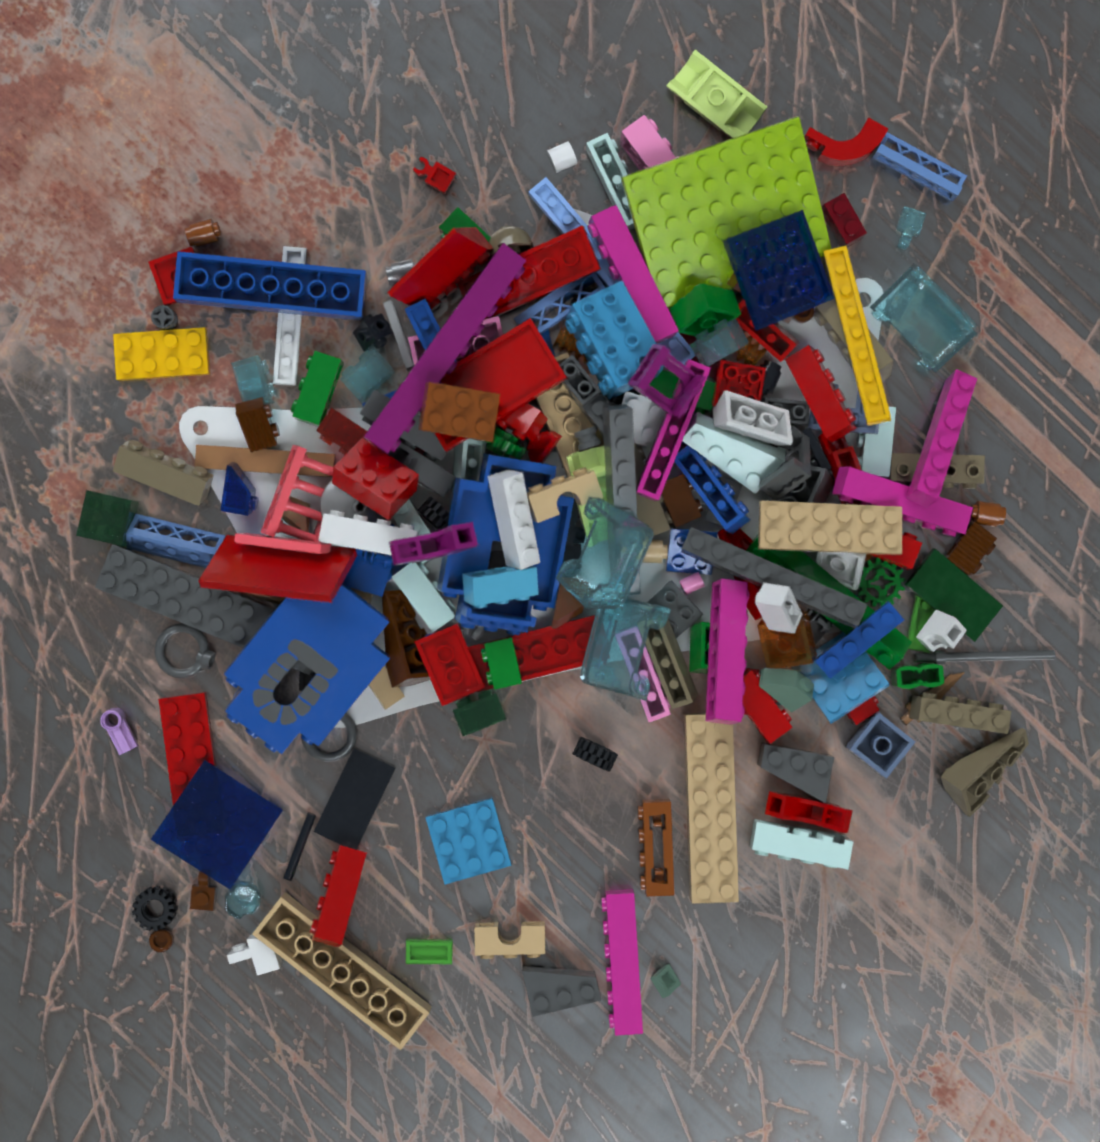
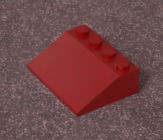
M476 227L453 228L387 293L390 297L409 306L426 299L431 311H434L441 305L442 302L440 300L445 295H451L458 288L456 285L462 279L465 281L474 273L473 268L478 263L482 265L491 257L489 253L493 250V247Z

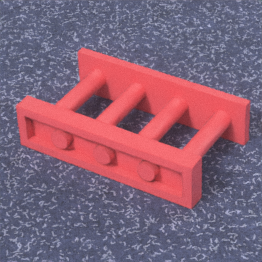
M292 445L261 533L275 537L276 533L282 532L301 540L319 542L323 519L321 512L292 502L289 496L292 489L298 488L322 497L324 488L300 480L299 476H297L299 469L305 466L333 477V467L308 458L307 454H305L307 449ZM290 510L317 520L314 533L312 534L284 524L283 520H281L283 512Z

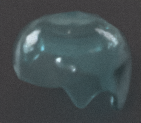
M246 881L233 884L225 894V909L230 916L236 919H241L247 914L252 915L261 903V893L257 886Z

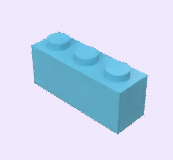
M507 566L464 573V602L473 605L474 608H485L489 603L507 604L512 599L518 601L529 600L530 596L538 595L537 567L530 566L519 570Z

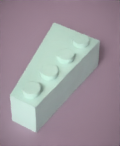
M699 412L690 420L682 440L755 494L760 489V482L775 472L785 461L786 449L772 446L755 438L742 436L739 433L720 429L714 426L713 418Z
M754 819L749 846L752 850H755L757 855L768 856L771 853L778 855V858L784 860L795 858L807 864L819 863L830 868L838 867L849 870L853 841L843 834Z

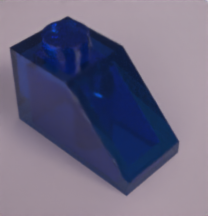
M231 462L226 468L220 511L248 516L253 510L257 509L258 497L255 496L256 489L239 465Z

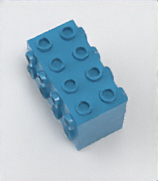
M620 281L572 304L565 318V326L570 334L573 333L577 340V349L581 354L585 355L588 360L587 366L590 373L596 375L601 393L604 396L606 395L609 400L633 389L628 385L630 379L652 345L656 344L623 281ZM661 365L654 378L658 377L664 369L663 365Z

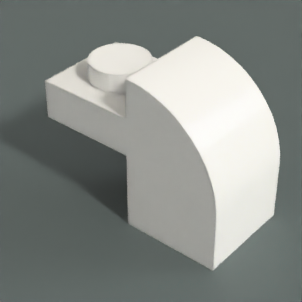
M254 935L248 937V946H246V943L235 945L232 947L233 950L227 955L229 964L252 958L257 976L278 970L283 965L282 957Z

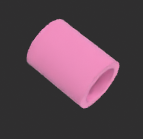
M699 572L679 581L685 595L705 587Z

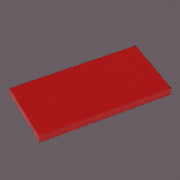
M530 318L457 362L450 375L445 373L440 381L444 385L500 394L496 417L497 422L565 381L567 377ZM435 433L446 452L469 439Z
M227 535L198 581L201 588L332 603L356 559L357 553L355 548L331 546L329 553L316 554L236 543L234 535Z

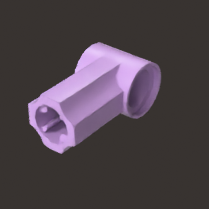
M111 708L102 714L101 725L107 730L119 755L139 746L122 709ZM110 713L118 717L117 725L109 722L108 717Z

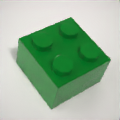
M704 283L696 285L692 291L680 298L670 308L672 318L679 330L678 333L711 339L741 315L734 291Z

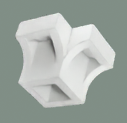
M935 610L916 638L927 650L932 652L939 647L954 649L967 630L955 617Z

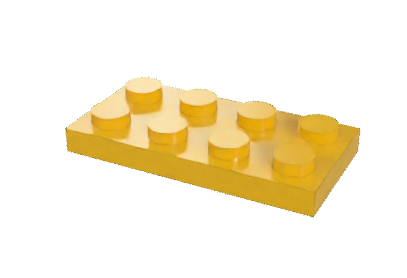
M205 327L113 334L117 381L210 375L207 328Z

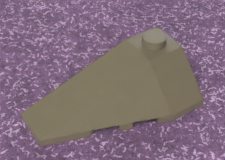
M1021 728L958 760L944 771L941 776L944 789L965 815L970 817L990 797L987 794L994 783L999 784L1001 782L1004 769L1007 766H1013L1028 746L1026 730Z

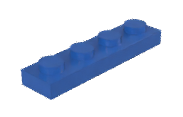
M887 601L862 621L857 628H853L819 655L815 662L831 679L902 623L904 618L890 601Z

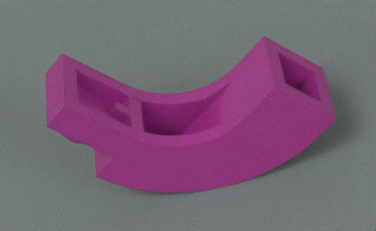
M473 522L452 525L443 530L425 535L392 540L389 542L393 564L400 565L452 555L478 546Z

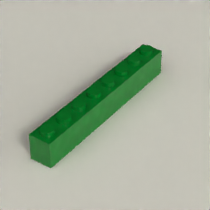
M759 533L746 549L749 553L863 602L802 551L758 549ZM868 605L860 623L875 612ZM823 615L845 634L853 629ZM894 628L866 651L890 670L903 659L912 641Z

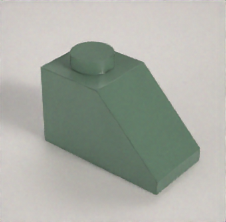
M763 668L761 670L759 686L791 713L812 701L814 684L798 670Z

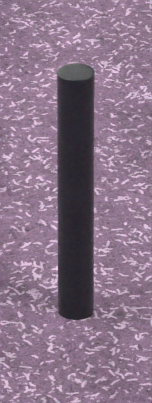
M307 813L283 878L288 881H292L315 821L316 815L313 813Z

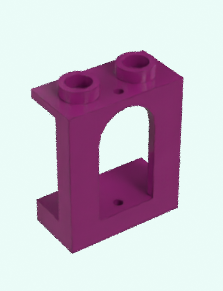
M653 344L628 385L670 416L681 418L688 411L693 397L701 391L702 383L706 377L694 373L670 355V350L664 345ZM661 365L681 380L682 390L676 398L669 399L649 385Z

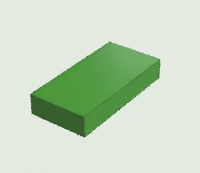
M406 939V964L453 963V940Z

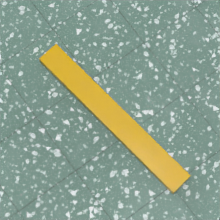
M847 246L825 250L823 255L867 426L891 421Z

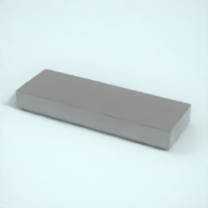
M389 300L383 304L407 371H411L414 367L413 357L394 303Z

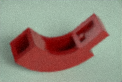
M868 117L859 134L847 141L833 140L809 127L804 138L807 148L812 151L822 152L818 161L832 166H848L858 163L872 154L889 128Z
M769 791L765 814L783 820L799 821L841 833H848L853 810L812 798Z

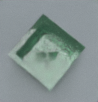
M86 490L76 536L127 547L126 532L137 513L139 502Z
M492 689L485 690L479 693V698L471 701L470 697L456 703L457 707L452 711L463 737L507 719L508 715L498 690L495 692Z

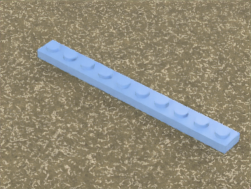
M545 177L529 190L528 195L562 234L582 225L585 227L602 269L596 272V275L607 287L618 283L617 280H613L608 270L610 266L606 258L603 259L598 251L599 243L596 237H591L587 224L548 178ZM678 332L675 336L658 344L670 350L669 354L682 364H685L688 359L691 360L697 355Z

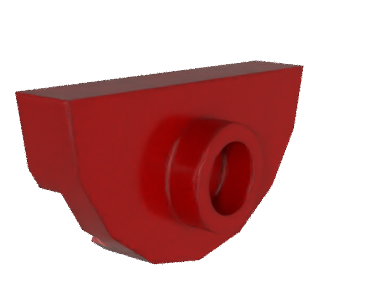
M554 431L540 432L533 442L529 441L527 445L530 461L544 463L562 436Z

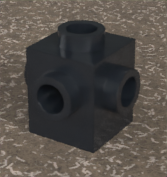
M382 313L375 316L369 314L360 320L361 324L352 332L364 352L385 346L388 343L387 339L393 334L390 324L385 320Z

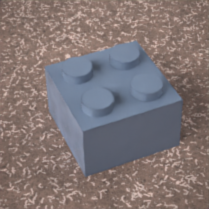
M876 712L867 718L845 747L879 775L887 779L915 744V741L882 714Z

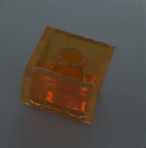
M808 611L802 612V617L794 634L769 630L764 619H761L757 627L767 668L778 669L813 664L817 652Z

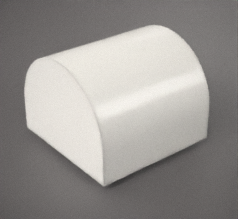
M568 141L547 150L556 173L577 164L575 153Z

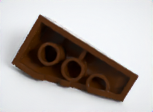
M402 590L384 591L382 597L383 615L389 619V623L384 628L385 652L390 657L386 663V668L392 688L406 687L429 681V675L415 645V641L424 638L427 633L424 628L421 629L415 619L416 613Z

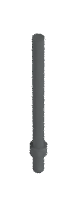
M935 650L933 653H916L915 661L945 664V662L1047 660L1055 659L1056 655L1054 650L945 653L944 650Z

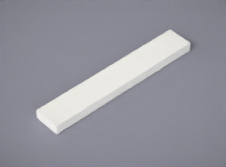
M283 246L282 262L306 264L307 248ZM278 313L273 374L274 385L297 386L302 315Z

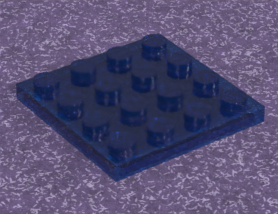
M803 210L723 240L755 331L835 299Z
M204 759L151 837V840L226 888L231 889L283 809Z

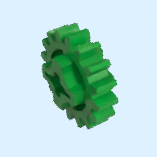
M497 426L494 430L493 442H487L486 444L488 450L502 457L509 458L512 455L520 460L527 450L517 444L518 438Z
M874 558V564L870 560L865 561L867 567H863L859 586L860 591L856 593L857 596L864 595V603L871 600V607H875L878 602L881 607L886 601H890L893 605V598H901L898 591H905V588L900 585L901 582L906 581V578H900L899 576L903 570H896L897 565L892 563L889 565V562L884 560L881 563L879 558ZM883 568L889 570L893 577L888 576ZM872 570L871 577L865 580L869 571ZM879 578L880 580L889 581L888 583H884L881 586L876 584H870L871 582L879 580ZM892 585H895L892 592L888 595V589ZM866 588L873 590L876 597L869 594Z

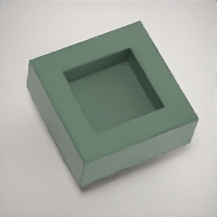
M669 964L662 966L650 978L662 998L668 997L681 985Z

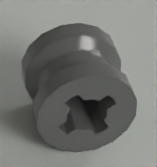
M160 305L152 311L151 320L161 330H172L178 323V316L168 306Z
M596 426L574 433L575 438L579 441V451L601 444L600 439L596 436Z

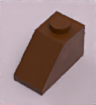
M565 577L561 578L551 628L556 629L583 612L584 606L590 604L592 592L588 591L589 582Z

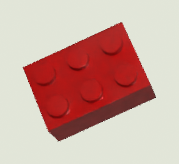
M361 438L333 467L332 484L382 517L390 520L417 491L419 474Z

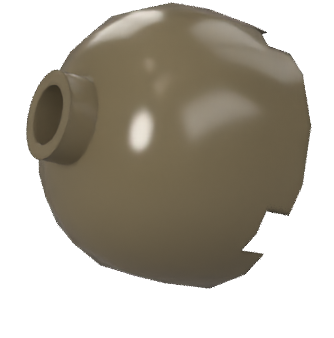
M503 226L489 240L493 247V250L489 253L491 255L489 259L491 260L503 243L517 254L533 248V242L524 229L515 226Z

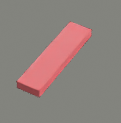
M252 533L235 534V542L240 544L324 554L331 551L330 543L276 536L271 537Z

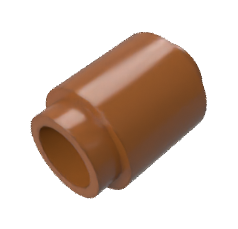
M212 219L190 224V227L185 228V234L190 246L196 245V247L219 241L218 236H221V230L218 222L214 223Z
M976 501L975 505H971L973 507L970 516L972 521L980 525L993 527L1004 524L1006 508L1001 507L1000 504Z

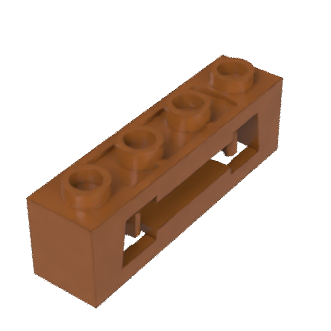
M670 799L642 800V806H638V820L643 821V829H639V844L643 843L644 853H639L640 867H644V876H640L641 890H645L646 897L675 896ZM661 814H664V827H661ZM650 816L653 818V827H661L662 862L664 868H666V880H663V869L654 868L653 830L649 824ZM653 868L655 879H651V869Z

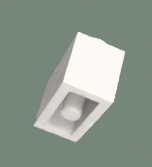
M763 583L760 592L756 594L755 604L768 629L794 634L802 617V612L790 587Z

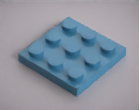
M844 632L791 666L792 670H798L814 684L812 699L830 724L889 687V682L866 651L831 679L815 662L819 655L846 635Z
M493 797L426 816L444 885L512 866Z

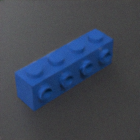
M687 445L677 453L674 462L724 529L734 534L751 520L747 515L750 511L742 501H736L733 497L736 494L728 483L724 485L720 479L722 474L715 465L710 466L706 461L707 458Z

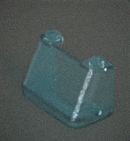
M915 263L870 306L873 310L871 314L879 322L882 320L885 322L889 321L921 353L922 360L920 363L928 371L932 369L935 373L979 331V326Z
M589 497L584 514L589 520L594 521L579 559L565 561L561 565L556 579L586 609H617L625 603L654 533L646 523L598 497Z
M604 595L598 603L581 667L580 677L583 683L646 701L650 683L647 677L638 674L649 628H663L667 623L670 609L616 595Z

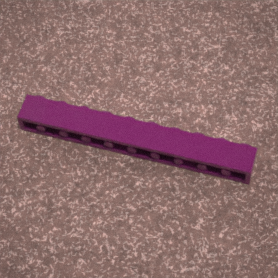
M504 243L499 247L363 436L365 439L386 454L390 450L395 452L402 442L399 437L404 431L408 433L416 423L413 420L417 412L421 413L425 383L443 384L440 380L445 373L447 375L452 373L457 365L454 362L459 354L464 356L471 346L468 343L473 335L477 337L484 328L483 320L486 316L492 317L498 308L496 305L500 297L504 299L512 289L509 286L514 278L518 280L526 268L523 265L526 260Z

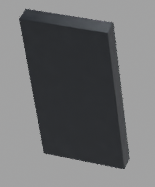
M354 747L314 832L342 846L357 850L396 767Z

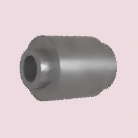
M412 259L391 263V266L386 267L389 285L396 284L418 262L413 263Z

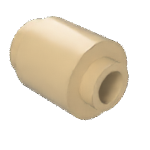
M641 539V542H638L640 563H662V559H667V545H663V540Z

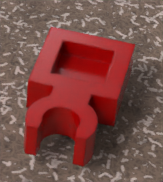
M420 157L419 162L423 163L425 167L422 170L414 167L413 172L420 177L427 176L425 184L445 195L456 177V172L437 161L432 167L426 158Z

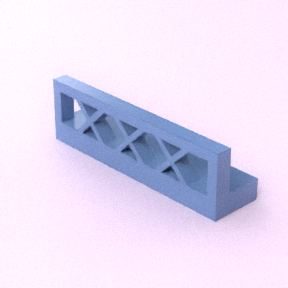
M888 132L872 157L951 201L959 195L962 190L961 186L967 177L962 172ZM886 141L894 143L898 152L885 146ZM908 153L916 155L918 163L903 155ZM932 164L936 166L938 174L925 168L924 165ZM953 175L959 181L955 184L944 178V176Z
M593 273L551 292L514 317V322L518 326L530 318L533 323L540 321L538 331L542 334L566 318L571 305L563 303L571 299L574 294L578 295V302L582 300L581 295L586 298L605 289V286L598 276ZM594 282L599 287L593 292L583 291ZM559 308L558 315L553 319L544 317L554 309Z
M135 514L126 532L127 549L204 568L208 566L225 539V535L140 514ZM138 523L149 525L150 528L142 530L136 527ZM167 529L171 530L172 533L169 535H162L159 533V531ZM185 535H191L195 539L186 541L183 540L181 537ZM212 540L216 541L217 544L215 547L206 546L204 542Z

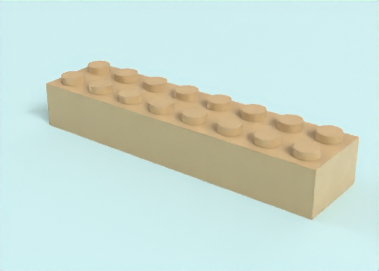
M706 713L684 714L690 901L692 904L739 902L733 725L705 722Z
M285 892L252 935L401 1050L428 1016L432 1006L345 938L340 947L313 941V933H309L313 919H318V917Z

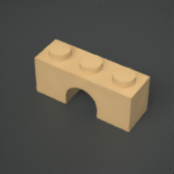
M586 467L573 471V475L570 477H556L551 480L552 484L544 487L542 484L530 487V492L527 493L533 521L537 523L560 515L557 508V500L564 492H571L576 503L581 506L604 498L595 471L587 470Z
M545 921L522 922L520 936L512 941L501 937L499 922L475 923V956H480L481 959H492L494 955H504V958L510 959L517 958V955L527 954L528 958L541 957V954H545Z

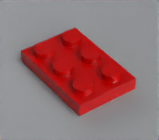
M458 623L415 641L441 706H445L485 688Z

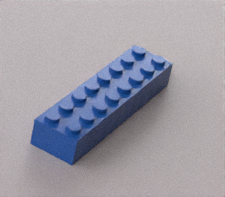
M177 251L173 299L177 303L360 321L364 316L367 273L366 270Z

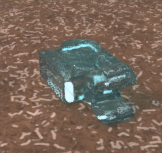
M906 206L903 207L896 227L897 231L902 232L897 245L898 248L906 250L910 245L912 236H919L926 213Z

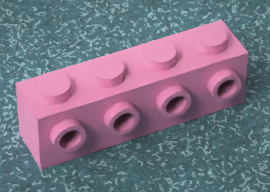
M636 625L615 633L648 722L650 723L671 715L669 708H671L666 695H663L662 684L658 674L654 671L653 661L649 651L647 652L644 644L645 641L638 626Z

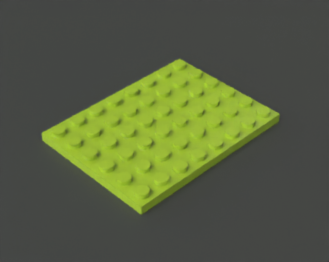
M800 117L790 118L621 177L645 264L669 311L680 298L686 296L700 283L728 290L733 289L727 283L742 260L748 263L751 260L755 261L763 267L761 271L768 275L770 272L776 274L824 256L823 251L832 249Z

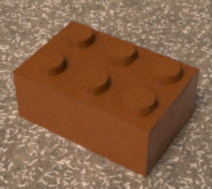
M426 382L418 430L493 442L500 394Z

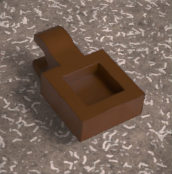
M202 868L199 871V884L192 885L190 909L214 911L217 886L210 885L211 869Z

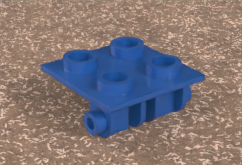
M671 528L666 571L692 574L699 572V574L712 575L713 566L681 552L690 530ZM702 531L717 538L718 532Z
M356 549L357 557L343 583L349 588L383 597L393 565L392 555Z

